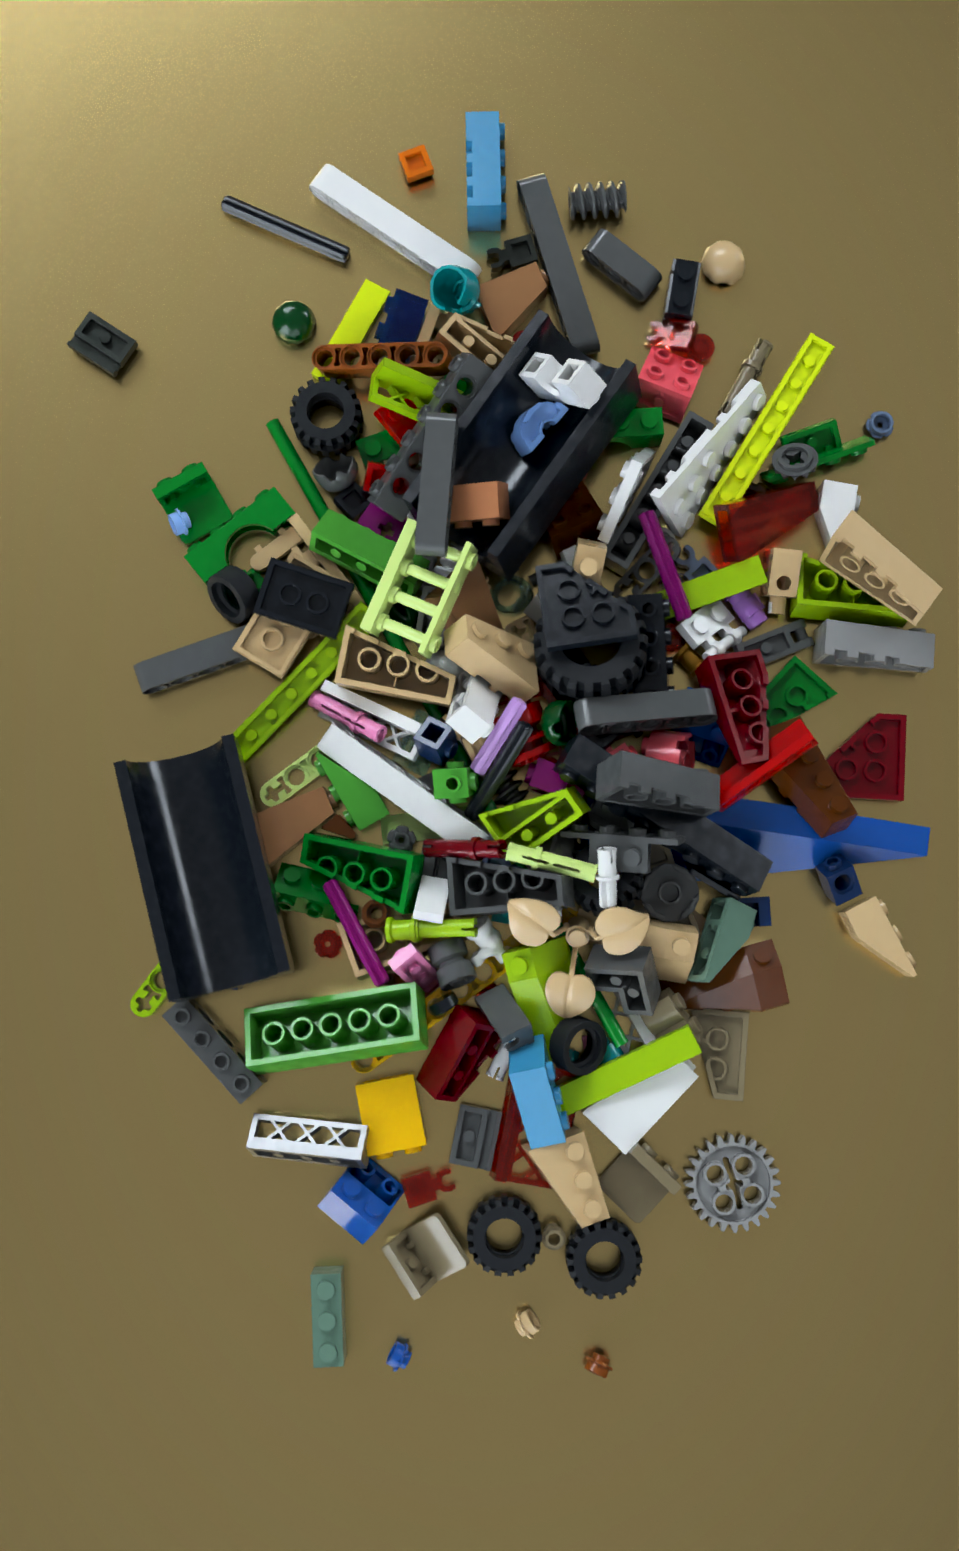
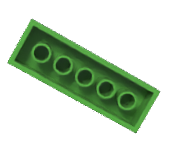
M415 981L244 1009L245 1067L257 1075L429 1049L425 991Z

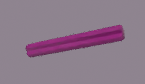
M654 510L645 511L639 515V519L666 593L670 599L676 620L688 619L693 613Z
M336 879L326 882L323 885V889L374 985L380 987L386 984L390 978Z

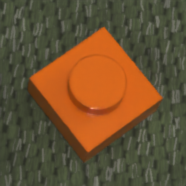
M424 144L398 153V159L408 183L434 174V168Z

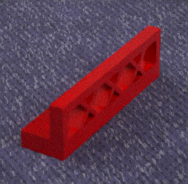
M800 718L769 740V760L767 762L739 766L737 763L720 775L719 812L722 813L819 744Z

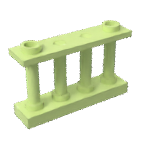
M407 518L360 628L376 637H379L381 631L387 630L421 644L418 652L424 657L431 659L432 654L437 653L441 646V634L469 571H473L478 562V550L468 541H466L462 551L448 546L445 558L457 562L450 579L417 566L413 562L417 521ZM410 575L444 589L438 606L402 592L400 587L404 578ZM398 602L433 617L426 633L390 619L388 614L392 605Z

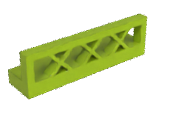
M384 357L372 373L368 401L418 422L416 419L418 412L425 404L428 405L434 397L432 394L433 389L439 381ZM378 387L386 389L391 397L388 398L379 394ZM457 389L460 394L464 393L463 391ZM404 399L412 400L417 408L409 407ZM448 403L442 406L441 413H451Z

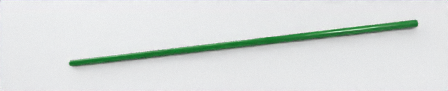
M273 419L266 426L320 521L329 508L279 419ZM347 569L366 605L369 607L375 593L369 580ZM387 630L382 632L390 646L411 655L401 636ZM422 703L429 716L440 720L445 715L440 706ZM458 741L459 747L456 755L453 757L454 761H464V766L471 765L472 762L461 742ZM478 774L479 786H480L482 780H481V778H480V776H479V774ZM493 799L484 812L497 808ZM515 862V864L523 869L529 870L526 865ZM562 922L560 923L557 929L563 926ZM566 931L556 937L564 936ZM569 945V949L572 955V946ZM578 952L575 975L582 974L586 976L584 970L586 964ZM596 991L592 1007L615 1048H618L627 1043L628 1039L601 991Z

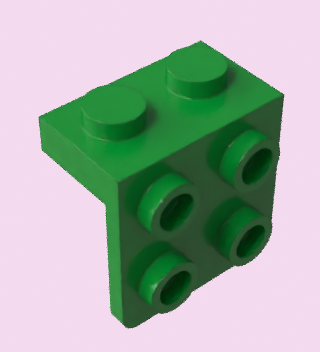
M202 462L185 466L181 471L182 473L173 478L167 477L157 483V487L152 489L156 499L162 505L167 515L175 512L174 509L176 508L180 512L186 511L192 527L188 528V535H179L186 545H190L210 534L211 530L217 525H225L233 519L230 509Z

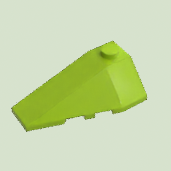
M565 935L547 939L540 946L520 945L512 947L502 954L508 981L516 1003L530 1021L533 1036L544 1034L550 1061H552L549 1052L551 1035L559 1022L565 1018L560 1017L550 1008L545 996V986L553 972L562 971L569 974L571 952Z

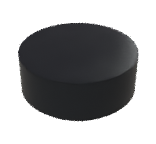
M454 991L439 997L430 1003L428 1007L433 1016H438L456 1006L459 1000Z

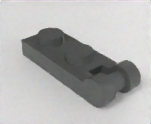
M802 618L739 643L732 648L734 652L760 649L764 663L767 665L810 648L815 643L812 637H808L805 630L807 625ZM790 633L795 634L798 642L794 643Z

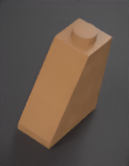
M536 262L480 284V295L477 302L481 303V307L478 309L485 325L488 326V330L501 336L505 334L510 336L546 298L549 280L544 270L540 271Z

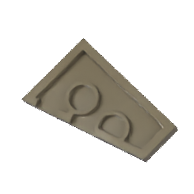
M722 1009L691 1010L692 1016L698 1019L702 1027V1032H700L701 1043L699 1044L713 1099L743 1102L749 1012L723 1011Z

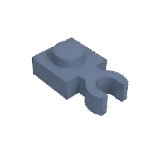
M685 545L683 548L684 552L688 555V559L682 560L678 558L674 562L677 567L687 570L682 576L686 581L718 570L705 556L698 561L695 558L694 549L689 545Z

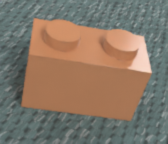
M491 481L453 485L450 523L455 524V529L473 528V522H482V526L500 525V520L510 519L508 483Z

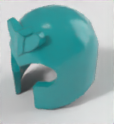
M445 265L435 271L430 281V297L432 303L438 309L464 315L473 313L474 310L481 307V303L477 302L480 295V283L470 269L457 265Z

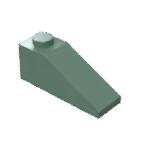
M732 897L712 899L688 981L711 982L749 939L750 933L754 928L757 910Z

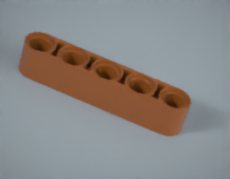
M437 341L326 344L315 348L311 357L313 365L323 376L337 379L371 378L372 373L378 366L379 359L383 356H388L389 359L427 376H444L450 372L448 367L453 359L445 345ZM416 355L412 363L405 364L409 356ZM437 355H444L439 363H433V359ZM333 357L332 362L328 366H323L328 358ZM355 357H360L357 364L350 366L351 361Z

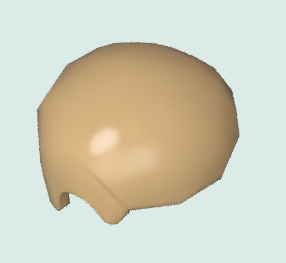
M731 241L715 242L704 251L701 260L703 273L714 284L727 283L730 286L735 284L743 277L746 267L742 250Z

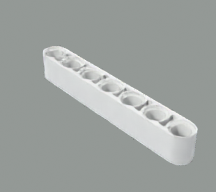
M325 164L309 185L310 191L319 200L431 275H434L437 269L445 265H457L470 269L476 277L481 273V267L472 258L334 166Z
M333 721L318 743L317 747L324 754L443 839L470 840L473 837H480L484 840H495L485 826L478 821L470 820L461 809L454 804H450L447 799H434L433 789L341 724Z

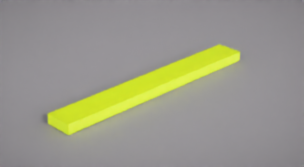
M810 333L698 516L721 530L724 528L835 346Z

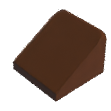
M336 814L321 827L325 831L352 840L358 838L356 832L340 814Z

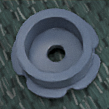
M874 412L871 414V418L866 421V429L871 432L870 434L874 438L888 437L893 432L894 421L888 412ZM878 423L882 424L881 428L877 426Z

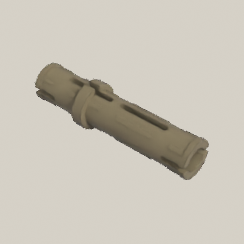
M758 338L751 354L742 362L740 374L718 410L719 415L721 412L727 414L731 409V403L735 396L750 379L756 380L757 376L762 374L764 370L762 367L774 348L771 342L763 339L762 342V338Z

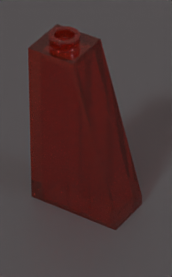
M815 481L795 483L713 505L723 562L745 561L817 512L819 504Z

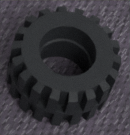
M318 377L319 382L314 383L313 379L308 381V387L304 388L301 386L298 389L299 396H293V406H290L292 418L290 419L298 440H301L302 445L306 449L310 447L312 453L317 455L319 451H322L323 456H330V452L334 451L335 456L341 454L340 449L345 448L348 451L352 448L351 442L356 443L355 441L359 440L358 433H362V422L364 421L359 398L357 399L356 392L353 389L349 390L348 384L344 381L338 384L337 378L331 377L330 381H326L325 377ZM324 406L337 407L342 410L343 417L337 425L331 428H319L311 423L313 414L319 408Z
M585 841L581 844L582 850L575 849L572 855L574 859L589 863V844ZM622 872V876L617 882V905L615 907H628L632 909L635 906L634 899L639 900L642 896L640 889H644L643 873ZM573 877L575 901L578 905L581 904L584 911L589 913L591 910L593 915L598 917L600 912L604 910V908L599 906V888L591 886L589 881Z
M501 1194L500 1197L492 1195L489 1196V1200L485 1202L482 1200L478 1204V1208L473 1210L470 1221H468V1249L470 1254L474 1256L476 1264H481L483 1270L488 1273L491 1270L494 1271L496 1276H501V1273L514 1276V1271L519 1270L520 1273L525 1271L526 1265L534 1263L535 1255L539 1254L541 1249L542 1232L535 1210L531 1209L528 1202L521 1201L520 1197L513 1195V1197H508L507 1194ZM499 1219L515 1221L522 1230L520 1242L508 1250H500L493 1247L488 1242L486 1233L488 1227L494 1221Z
M612 1217L584 1228L578 1224L575 1227V1233L570 1234L568 1238L569 1243L565 1249L568 1271L575 1285L579 1289L582 1288L586 1295L591 1296V1294H594L596 1299L602 1300L603 1296H609V1299L616 1298V1293L621 1292L622 1295L627 1293L626 1288L629 1285L633 1287L636 1284L635 1277L636 1275L640 1276L642 1270L640 1267V1263H642L641 1249L632 1231L623 1222L619 1223L617 1219ZM599 1242H611L620 1249L621 1256L618 1264L607 1272H596L590 1269L586 1263V1255L589 1249Z

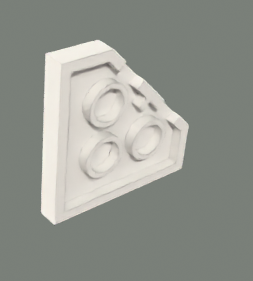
M645 447L641 452H636L634 456H631L624 463L620 472V477L624 479L622 483H619L618 487L613 489L608 503L612 504L608 515L604 513L598 523L597 529L601 531L598 540L606 544L611 541L618 529L617 523H620L626 515L634 499L633 493L641 486L656 451Z

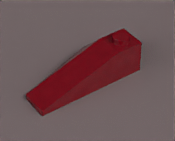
M760 649L707 656L695 670L700 688L712 690L718 713V720L716 722L739 766L767 762L769 760V727L766 725V711L769 709V700H766V686L769 684V675Z

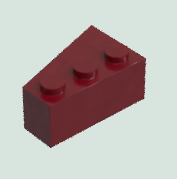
M459 1004L454 1007L416 1077L420 1085L435 1100L456 1102L480 1073L477 1069L488 1056L493 1059L498 1053L495 1048L501 1042L500 1037L479 1008Z

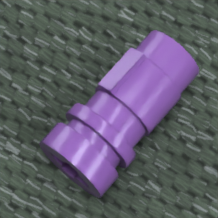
M747 590L724 599L726 602L729 601L733 610L749 631L754 630L769 619L763 611L765 606L756 593L751 594Z

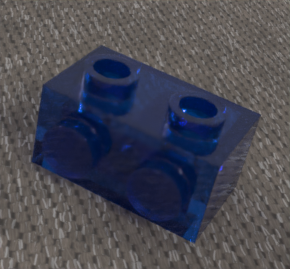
M397 288L394 297L388 295L383 310L388 315L385 323L379 322L374 338L379 340L378 343L415 342L429 300Z

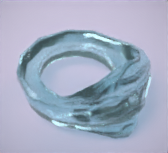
M513 576L509 582L503 578L492 590L494 605L497 610L503 613H518L524 610L534 596L531 585L525 579L518 576ZM510 584L519 586L521 597L514 604L504 606L499 602L498 594L502 587Z

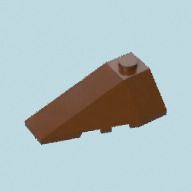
M772 939L741 947L710 983L690 982L688 978L685 984L659 980L661 991L670 987L674 993H680L687 1006L684 1010L723 1009V1011H733V1009L763 1012L789 1004L782 965Z

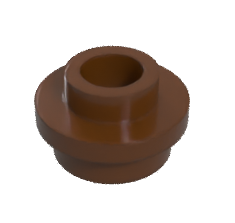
M374 899L368 901L362 909L364 923L373 929L385 927L387 917L392 915L388 905L379 903ZM381 910L382 916L379 919H373V911Z

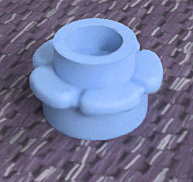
M176 508L174 509L175 512L167 515L171 529L176 536L181 534L188 535V528L192 527L190 518L186 511L180 512Z

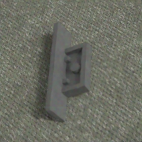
M572 823L571 828L561 831V837L589 839V863L598 864L597 848L616 847V868L618 872L648 874L651 867V844L679 846L685 842V836L676 835V830L660 829L658 834L647 833V828L630 827L627 832L617 831L618 826L601 825L599 830L589 829V824Z

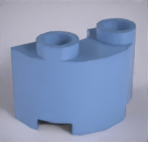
M546 401L538 402L522 413L515 422L513 432L511 433V441L519 455L523 457L532 452L545 437L542 428L547 430L551 425L557 424L569 408L560 402Z

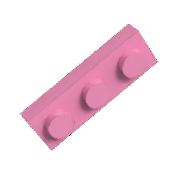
M411 943L396 951L393 958L387 962L393 971L406 983L415 981L425 991V997L439 987L436 975L438 970Z

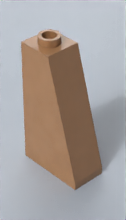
M477 562L473 571H469L444 627L445 630L465 614L503 630L479 562ZM452 572L447 576V578L450 579ZM436 587L424 600L438 606L444 589Z
M324 786L257 813L270 868L303 842L304 833H315L336 815L334 808L339 806L338 802L335 801L330 791L327 792Z

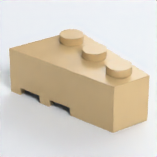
M577 1126L565 1130V1143L530 1149L529 1142L522 1144L521 1146L531 1158L576 1223L584 1228L610 1218L584 1131Z

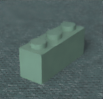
M344 1265L314 1267L310 1275L313 1368L344 1367L347 1357Z

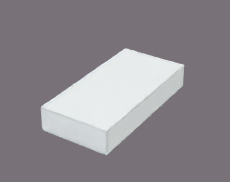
M422 875L413 919L439 924L443 923L448 899V879Z

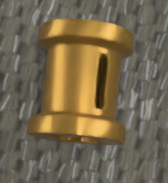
M688 643L673 657V661L680 662L690 672L692 678L696 675L695 670L704 661L702 656L696 650H693Z

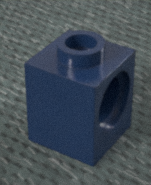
M842 854L828 857L824 862L815 866L825 895L836 906L863 894L854 866Z

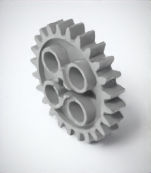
M728 1133L725 1142L719 1135H716L715 1145L705 1140L707 1147L705 1151L698 1147L696 1148L700 1157L698 1159L689 1157L694 1168L685 1169L686 1174L692 1177L690 1180L683 1181L686 1187L692 1188L685 1195L688 1199H696L690 1207L693 1210L702 1208L698 1217L703 1220L709 1216L708 1225L710 1227L719 1222V1229L722 1232L726 1230L727 1225H730L731 1230L737 1233L738 1225L740 1224L746 1231H749L748 1222L750 1221L760 1226L758 1216L762 1215L768 1219L769 1215L765 1209L767 1207L776 1209L777 1207L771 1201V1197H780L781 1195L773 1189V1186L782 1184L779 1179L773 1178V1175L777 1174L779 1169L777 1167H769L775 1159L771 1155L763 1157L767 1150L764 1146L755 1150L757 1141L751 1139L746 1145L745 1136L742 1134L738 1137L737 1142L731 1133ZM724 1157L728 1158L731 1175L736 1180H739L735 1182V1189L742 1204L741 1208H737L734 1192L726 1185L730 1183V1178L723 1163ZM741 1157H747L749 1160L748 1167L743 1171H737L735 1168L736 1161ZM714 1165L720 1166L721 1173L719 1177L713 1180L708 1179L707 1170ZM750 1186L757 1187L756 1197L752 1200H746L744 1198L745 1190ZM720 1195H728L729 1204L724 1208H717L716 1199Z

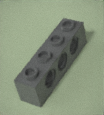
M195 999L180 1003L176 1002L162 1015L240 1105L267 1082L263 1075H257L245 1067V1055Z

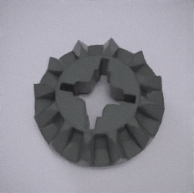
M804 443L783 445L772 456L775 474H781L783 479L789 476L793 477L795 481L798 476L807 478L809 472L816 471L818 464L816 450ZM800 458V463L790 465V462L794 463L796 460H799Z

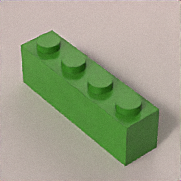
M328 509L311 532L309 550L378 585L396 542L373 532L370 528L364 527L342 514ZM414 555V564L428 570L430 561L421 555ZM409 575L404 578L400 588L402 592L415 596L424 581Z

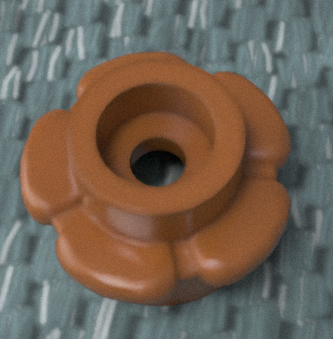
M593 1352L592 1357H585L587 1362L584 1369L605 1379L609 1370L613 1371V1368L608 1366L610 1362L608 1358Z

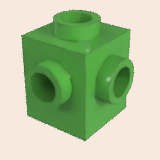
M464 761L446 762L447 767L432 769L434 799H449L450 804L465 803L467 798L473 796L475 790H478V774L473 772L470 765L464 766Z

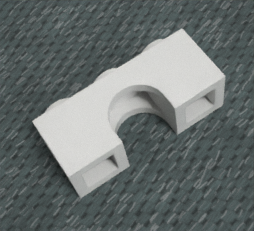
M535 352L518 374L539 398L590 409L599 400L600 394L607 386L586 361L568 358L562 366L552 355Z

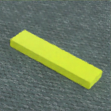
M365 279L328 344L364 343L391 296L390 291ZM333 357L328 358L323 366H328L332 362ZM314 367L311 373L312 377L319 380L318 377H325ZM337 379L338 384L341 383L342 379Z

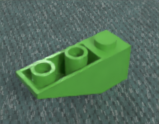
M318 751L315 753L318 760L313 763L321 777L327 775L332 785L328 789L335 801L342 800L347 810L342 813L350 827L356 825L360 831L390 814L378 791L322 752Z

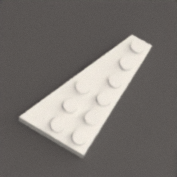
M750 379L732 400L730 411L727 414L721 412L716 418V423H718L713 430L706 429L681 459L680 468L676 472L670 470L665 476L667 483L661 489L655 488L650 493L652 500L674 535L682 538L685 531L691 528L696 513L707 501L714 483L720 480L723 468L729 458L735 455L743 435L749 432L755 415L763 409L766 402V394L761 382Z

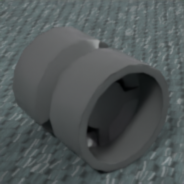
M451 937L435 943L427 949L432 966L439 968L436 975L441 990H453L467 985L477 978L473 963L469 959H465L469 952L463 937Z

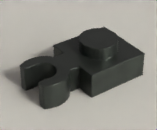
M531 233L504 241L503 250L490 248L486 251L487 259L493 257L499 259L497 263L491 264V272L493 273L500 272L508 264L511 271H514L533 262L538 264L539 260Z

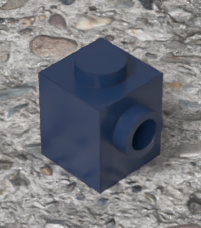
M431 716L426 718L413 737L419 756L441 767H444L446 762L452 759L458 751L459 743L454 729Z

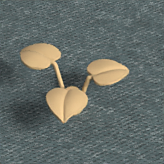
M514 898L508 900L507 903L509 926L512 935L518 942L524 945L540 946L546 942L548 935L556 937L566 931V941L572 946L569 974L562 971L553 972L546 982L545 996L550 1008L557 1015L569 1019L586 1011L593 1004L596 995L595 985L589 977L582 974L575 975L578 948L585 946L589 941V935H591L596 941L602 940L603 948L607 953L612 955L628 954L635 950L643 941L650 921V916L647 913L618 906L609 907L600 912L595 921L596 932L594 927L590 926L589 921L582 916L570 918L568 922H564L563 926L557 929L561 923V917L552 905L531 898Z

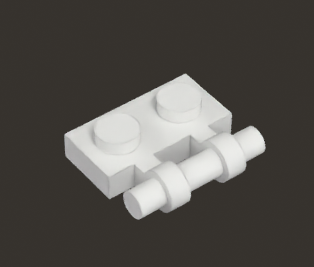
M721 600L703 606L676 627V630L693 650L700 645L705 649V652L702 654L703 660L707 656L726 654L727 649L741 643L742 638L747 635V629L744 626H739L736 629L730 627L729 623L735 617ZM718 633L722 639L715 641L712 636Z

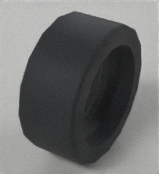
M229 565L209 578L207 591L210 600L225 619L238 624L254 614L253 610L259 591L245 571L236 566Z
M579 1015L570 1019L565 1018L559 1022L551 1035L549 1044L551 1059L558 1068L577 1076L588 1075L596 1070L603 1061L607 1049V1038L605 1030L597 1022ZM585 1029L587 1034L585 1050L578 1059L571 1062L569 1056L571 1041L577 1032Z

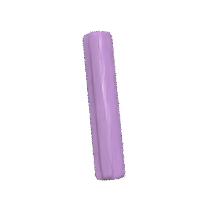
M518 697L511 698L496 722L494 729L475 756L470 768L476 774H486L523 715L527 704Z

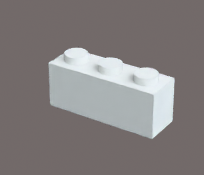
M464 670L459 676L445 722L473 744L480 737L486 738L494 729L495 724L493 722L499 711L498 703L503 693L501 691L494 693L488 688L489 682L479 675L473 677Z

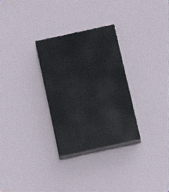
M271 557L253 613L337 640L355 584Z

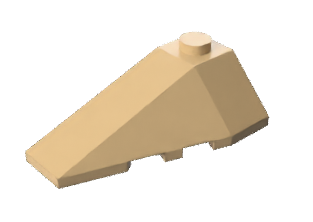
M579 907L577 916L586 918L596 932L595 921L597 917L593 915L591 910L587 913ZM650 919L646 936L639 946L651 947L659 980L686 983L694 964L699 933L693 925ZM589 935V941L587 944L593 946L594 944H603L602 940L596 941L591 935Z

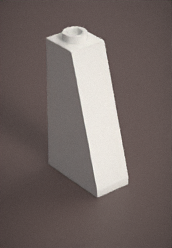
M688 1059L581 1109V1112L626 1155L699 1077L693 1072L696 1066Z

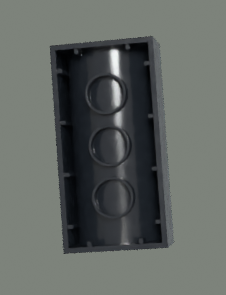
M539 309L459 418L454 485L491 481L508 483L510 519L500 520V525L482 526V522H473V528L455 529V524L450 523L448 544L462 551L466 541L472 543L478 550V562L509 582L642 398L636 364L626 359L620 368H613L593 360L566 340L552 323L549 314ZM535 352L552 355L562 366L568 358L586 361L607 385L600 394L599 400L590 409L562 403L569 410L557 424L551 425L547 430L542 428L545 436L532 452L521 457L511 441V433L518 417L538 402L548 401L555 403V401L539 398L518 374ZM421 472L402 497L416 521Z
M234 734L221 736L220 741L208 748L175 758L151 762H129L126 760L114 762L168 1002L180 1003L295 973L241 746Z

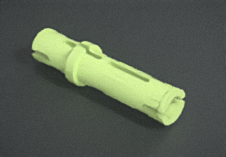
M509 842L505 857L506 861L509 860L531 866L532 870L537 871V868L594 883L598 864L542 851L543 848L538 846L534 849Z

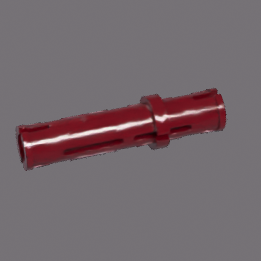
M473 837L470 840L426 839L423 845H431V848L422 847L426 858L446 856L468 857L474 861H481L483 858L503 859L506 857V852H499V850L508 849L504 839L484 840L480 837Z

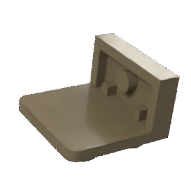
M637 1142L626 1155L622 1153L598 1178L602 1191L635 1223L642 1222L669 1191L675 1195L682 1188L677 1181L680 1175L667 1163L664 1167L655 1160L658 1154L646 1142L642 1146Z
M434 1213L404 1229L381 1248L413 1300L424 1295L437 1281L465 1268L469 1264V1258L439 1213Z

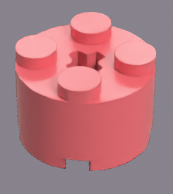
M653 730L649 738H643L641 744L642 755L690 768L695 766V742L689 741V738L693 736L692 733Z

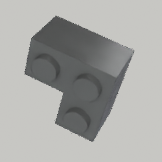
M594 944L584 970L586 976L595 985L596 991L619 992L624 1014L653 1016L661 993V987L651 947L638 946L628 954L612 955L604 950L603 944Z

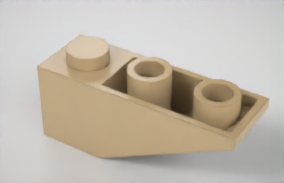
M876 896L867 897L838 912L852 939L904 976H917L914 969L917 966L910 952H905L900 943L903 940L902 935L895 925L891 926L887 918L889 911L881 899L878 900Z

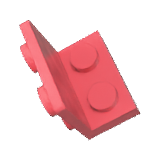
M652 346L638 376L642 398L636 406L639 408L662 407V416L664 418L681 424L704 366L692 359L673 354L667 349Z

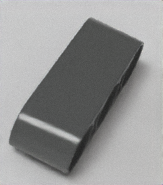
M600 229L582 250L584 258L591 265L638 301L644 302L662 280L661 273L653 265L605 229Z

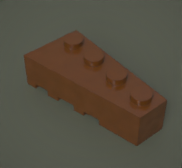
M798 716L769 727V740L799 718L802 720V718ZM818 745L771 777L779 787L778 791L784 798L788 797L797 806L796 811L821 838L847 829L858 814Z

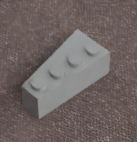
M826 619L814 630L813 641L815 645L813 646L812 664L926 673L934 668L935 634L926 633V629L911 628L903 630L895 626H874Z

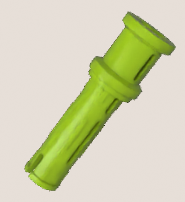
M413 916L411 919L395 920L394 917H387L385 936L388 943H395L396 940H411L413 943H419L423 938L477 937L478 927H474V925H477L478 922L476 918L443 920L442 924L413 919Z

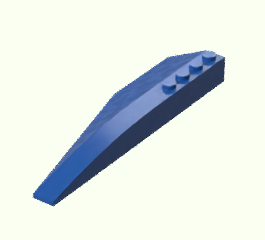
M586 796L585 802L590 807L594 800ZM740 799L722 813L717 811L706 816V818L773 861L768 873L814 869L816 865L824 862L828 857L842 854L851 864L925 857L928 853L929 827L856 816L847 829L821 838L796 811V806ZM587 813L584 815L582 823L587 824ZM580 839L579 851L582 850L581 844L586 841L589 844V839ZM670 849L675 864L686 868L682 855L674 849Z

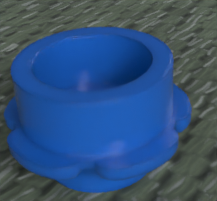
M396 1341L389 1352L386 1364L393 1367L394 1372L399 1367L405 1369L409 1363L412 1352L408 1351L409 1344L407 1343L402 1344Z

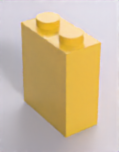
M415 1072L357 1082L355 1089L362 1125L369 1126L366 1144L368 1157L375 1155L376 1160L392 1157L394 1151L404 1150L405 1154L422 1151V1146L427 1145V1136Z

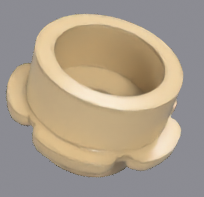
M531 1309L516 1313L517 1319L514 1321L516 1330L522 1337L527 1336L533 1339L535 1333L541 1330L538 1317Z

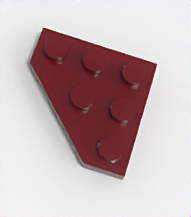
M877 713L826 759L849 799L904 801L907 715Z

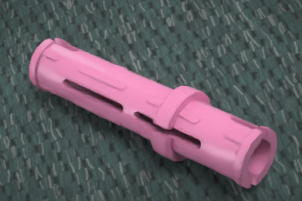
M319 690L314 691L309 698L308 704L310 707L343 723L355 734L361 733L376 743H380L387 734V727L368 718L367 713L355 711Z

